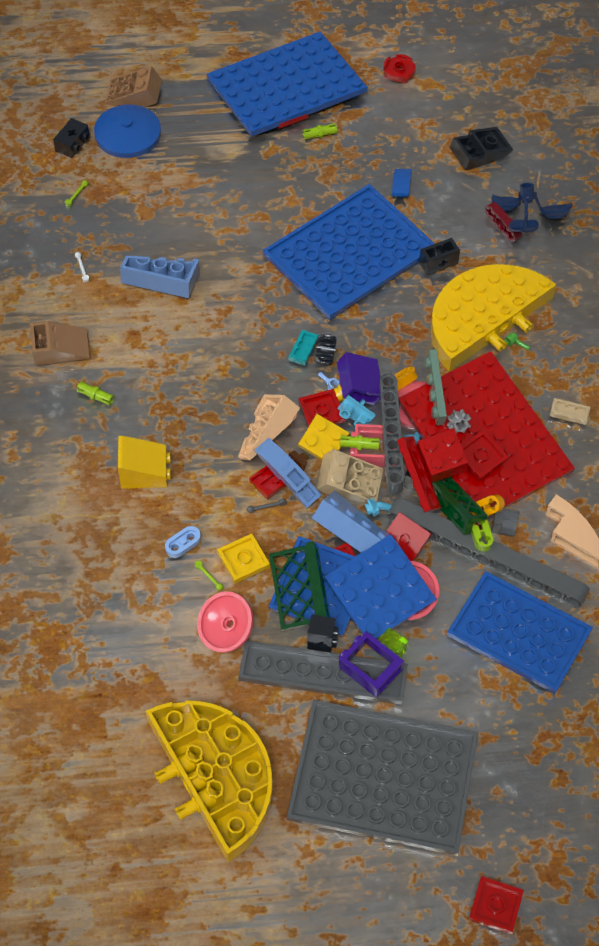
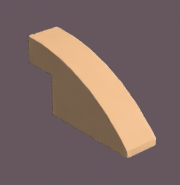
M556 494L546 511L548 517L559 523L554 529L550 541L599 570V538L576 508Z

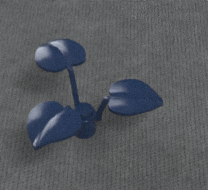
M529 182L520 185L518 198L492 195V203L496 202L504 211H511L514 207H519L521 200L525 203L524 220H514L509 224V229L514 232H534L538 229L539 223L537 220H528V204L532 203L533 199H535L540 213L545 214L547 218L565 217L572 208V203L541 207L537 192H534V184Z

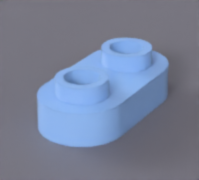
M188 526L169 538L165 543L167 555L172 558H178L197 546L201 540L199 529L194 526Z

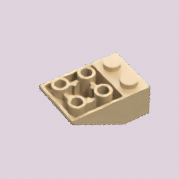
M333 449L323 455L316 489L328 495L336 491L345 499L367 503V499L374 498L377 502L383 468Z

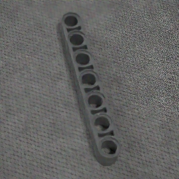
M386 373L381 376L379 386L386 489L389 493L399 494L403 490L404 464L403 455L399 450L397 442L401 438L398 387L396 377L391 373Z

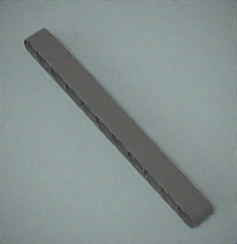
M396 498L387 513L388 519L393 522L397 514L401 512L432 533L430 540L572 607L580 608L590 591V588L585 583L493 541L489 551H479L475 547L471 534L464 535L452 521L433 512H424L422 507L405 499ZM482 536L481 541L484 542V544H487V542L484 541V538Z

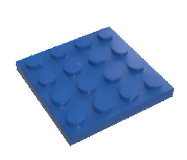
M391 534L324 576L325 581L363 635L367 631L376 639H379L437 600Z
M298 536L294 548L304 546L312 540ZM315 542L318 546L323 579L324 576L355 557ZM305 552L297 553L293 560L301 564L305 559ZM291 562L285 572L293 576L299 566ZM302 569L296 579L304 583L309 576L308 572ZM282 574L279 585L285 588L291 578ZM324 579L330 618L336 619L335 627H339L338 636L344 637L351 617ZM294 581L288 590L296 595L302 585ZM305 588L299 598L308 602L312 593ZM274 592V595L271 599L268 608L272 611L278 612L276 595ZM286 592L281 599L282 604L288 607L294 597ZM297 600L291 609L299 614L305 604ZM308 607L302 617L309 620L311 615H315V611ZM290 611L287 614L288 617H291L293 619L297 618V616L291 613Z

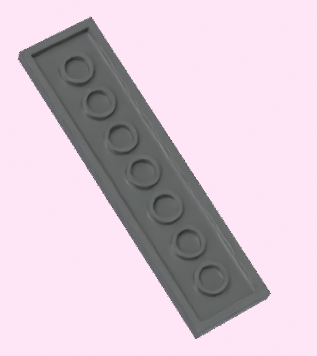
M246 641L238 680L402 705L408 664L404 663L403 671L376 698L339 668L340 654ZM357 656L350 660L351 663L374 681L391 664L384 660Z

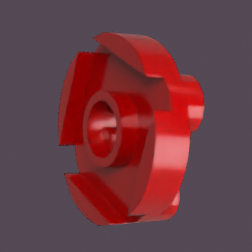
M396 54L392 58L390 56L384 61V77L406 84L415 75L416 64L413 63L411 57L404 54Z

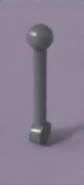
M280 499L278 502L260 506H248L247 511L248 513H253L255 510L277 505L285 506L287 502L286 499Z

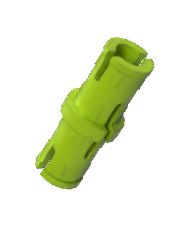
M336 124L317 125L310 129H303V138L307 140L337 134Z
M83 381L77 386V388H80L77 389L78 393L90 397L93 401L97 400L108 406H111L114 402L115 395L101 390L98 386L93 387Z
M341 435L340 447L357 448V450H361V448L379 449V438L362 437V435H358V437Z

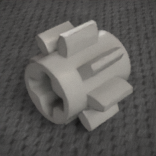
M463 409L460 412L453 410V413L447 416L450 421L447 426L449 429L454 428L456 433H465V430L471 427L468 422L471 417L469 414L465 415Z

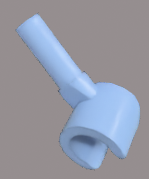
M322 372L318 373V376L328 384V390L334 389L332 385L338 387L339 381L337 379H329Z

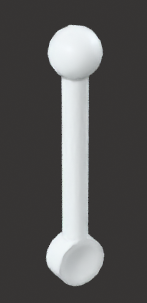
M76 252L75 257L78 259L83 274L82 280L83 282H88L90 279L86 275L81 260L82 254Z

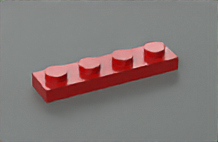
M414 436L398 439L399 450L406 462V468L411 475L413 487L417 491L421 507L424 509V512L440 509L441 506Z

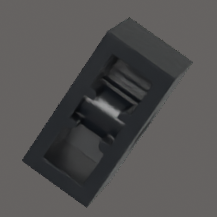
M70 118L53 139L55 151L73 158L90 138L88 124Z
M449 238L420 249L419 263L425 273L429 275L458 264L460 249L454 240Z
M311 615L307 636L308 650L332 653V648H336L338 643L339 627H335L336 619Z

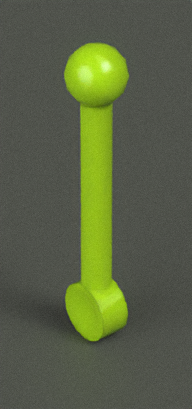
M82 181L80 188L70 199L65 201L67 207L72 206V201L84 187L88 186V181Z
M196 561L195 568L200 569L214 583L216 589L221 591L223 584L218 583L203 567L201 561Z

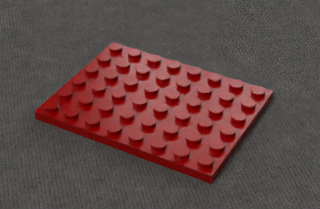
M491 351L441 376L446 415L450 416L453 410L460 412L463 409L465 415L469 414L471 417L468 421L471 427H468L465 433H456L461 445L484 429L509 456L505 463L480 481L469 470L451 476L475 502L488 496L500 495L505 499L504 508H507L574 471L575 467ZM428 384L398 398L400 407L422 439L450 430L447 426L450 422L447 417L444 425H436L435 418H432L433 402H430L429 399L431 386ZM496 501L490 504V507H493L496 504Z

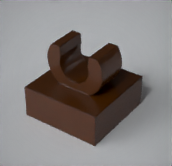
M295 450L290 452L288 456L304 471L307 465L306 460L309 457L305 453L299 455Z

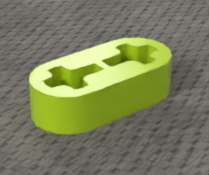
M488 520L478 522L479 525H482L481 530L474 523L471 531L475 547L482 552L489 551L494 541ZM482 536L484 538V541L487 542V544H484V542L481 541Z

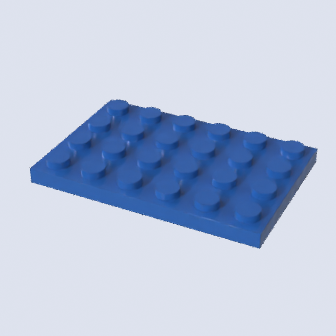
M485 571L449 628L447 636L556 694L593 627Z

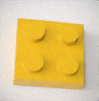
M316 414L297 447L322 461L324 454L333 449L340 450L341 435L348 436L349 432Z
M249 534L217 549V554L234 584L270 568V563L253 534Z

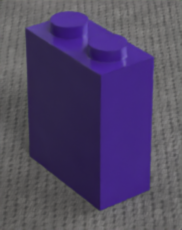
M346 352L337 362L343 399L349 395L358 402L364 399L366 401L365 404L375 406L380 400L379 386L381 375L378 359Z

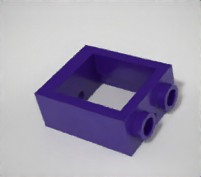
M366 631L362 636L358 635L354 639L352 646L340 654L339 668L377 698L403 671L404 660ZM365 644L391 663L375 681L350 662Z

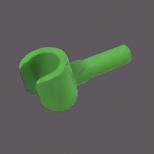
M514 332L508 334L504 340L508 346L515 343L526 350L530 348V346L521 342Z

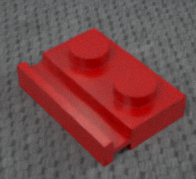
M267 465L249 478V482L253 483L255 488L267 500L286 487L284 482L278 479Z

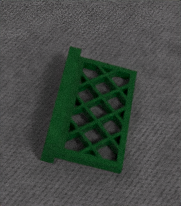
M311 541L307 542L304 546L270 553L269 558L281 630L286 631L308 626L310 619L307 620L302 617L308 607L315 611V615L330 618L320 556L315 542ZM305 552V559L301 564L293 560L297 553ZM284 557L288 560L281 569L276 566L275 558ZM291 562L299 566L293 576L285 572ZM302 569L308 572L309 575L304 583L296 579ZM282 574L291 578L285 588L279 585L278 581ZM294 581L302 585L296 595L288 590ZM305 588L312 593L308 602L299 598ZM286 592L294 597L288 607L282 604L281 600ZM297 600L305 604L299 614L291 609ZM290 611L297 618L293 623L286 625L285 617Z

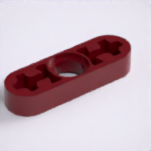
M496 202L485 206L487 216L511 242L522 238L521 232H514L509 229V224L513 220Z

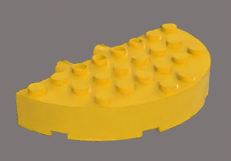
M506 264L480 266L456 276L441 290L433 307L430 335L432 345L437 349L438 359L450 372L489 343L501 352L506 348L507 342L499 336L515 325L519 326L525 333L531 331L534 324L527 320L526 317L554 298L556 284L533 270Z
M187 700L183 703H165L146 710L147 721L171 763L163 769L154 772L158 783L161 785L175 776L180 777L191 797V800L174 808L176 815L179 816L178 819L181 821L195 812L200 813L227 862L232 861L254 842L261 832L270 811L272 802V771L267 751L261 739L248 723L233 715V712L215 704Z

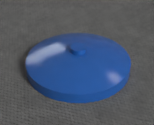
M128 104L110 108L100 115L94 126L96 143L105 153L119 158H134L148 153L158 144L161 137V126L158 117L152 111L139 105Z

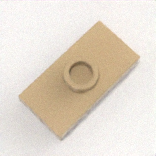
M554 398L550 417L586 425L591 407Z

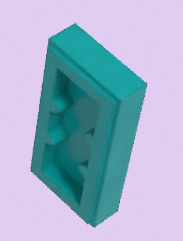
M302 330L288 360L306 366L318 342L319 335Z

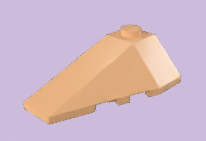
M264 394L254 412V416H256L255 422L249 426L250 435L244 439L238 458L241 460H251L257 454L254 450L267 438L273 440L297 417L300 407L285 395Z

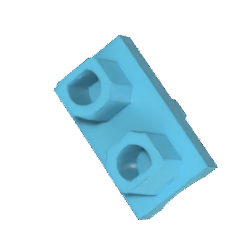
M349 395L337 408L340 410L339 415L342 418L348 419L350 417L355 421L354 426L355 424L368 425L376 414L363 406L366 402L364 399L358 402Z

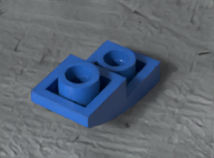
M395 169L392 196L398 198L409 196L412 169Z

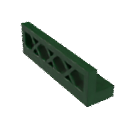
M451 476L444 479L446 482L441 480L433 482L432 485L441 506V511L464 535L471 534L475 522L487 520L488 515Z

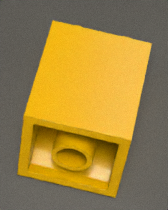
M118 436V473L121 489L167 487V480H171V469L167 468V464H171V453L167 452L166 445L127 436Z

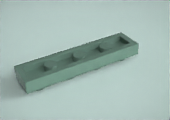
M437 349L429 350L428 356L424 358L425 368H428L429 373L427 374V384L431 386L429 399L430 402H433L432 418H435L436 425H444L447 415Z

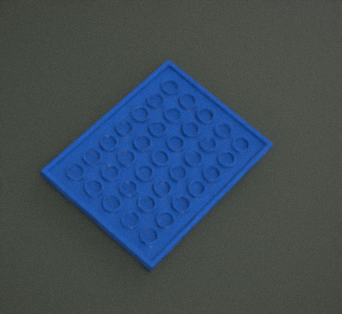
M321 31L207 73L208 81L251 137L278 127L280 123L306 114H312L367 92L365 83Z
M368 184L263 249V255L330 320L418 263L420 249L435 243L374 187Z

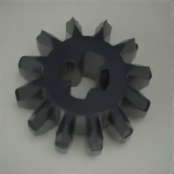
M331 334L319 335L315 355L316 363L321 365H331L333 363L337 341L335 336H331Z

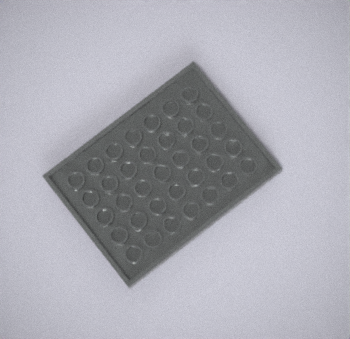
M313 699L287 820L458 856L478 732Z

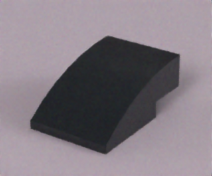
M498 127L470 130L466 136L454 137L450 145V149L465 170L492 163L513 151V148Z

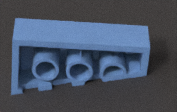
M126 256L120 267L121 283L189 298L199 276V259L184 261V258H177V261L166 260V257H159L154 260L145 256Z
M336 491L323 499L312 517L316 522L361 553L389 536L386 531L380 529Z

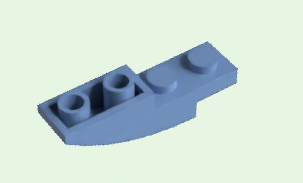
M267 438L254 450L305 508H308L321 496L304 471L270 438Z

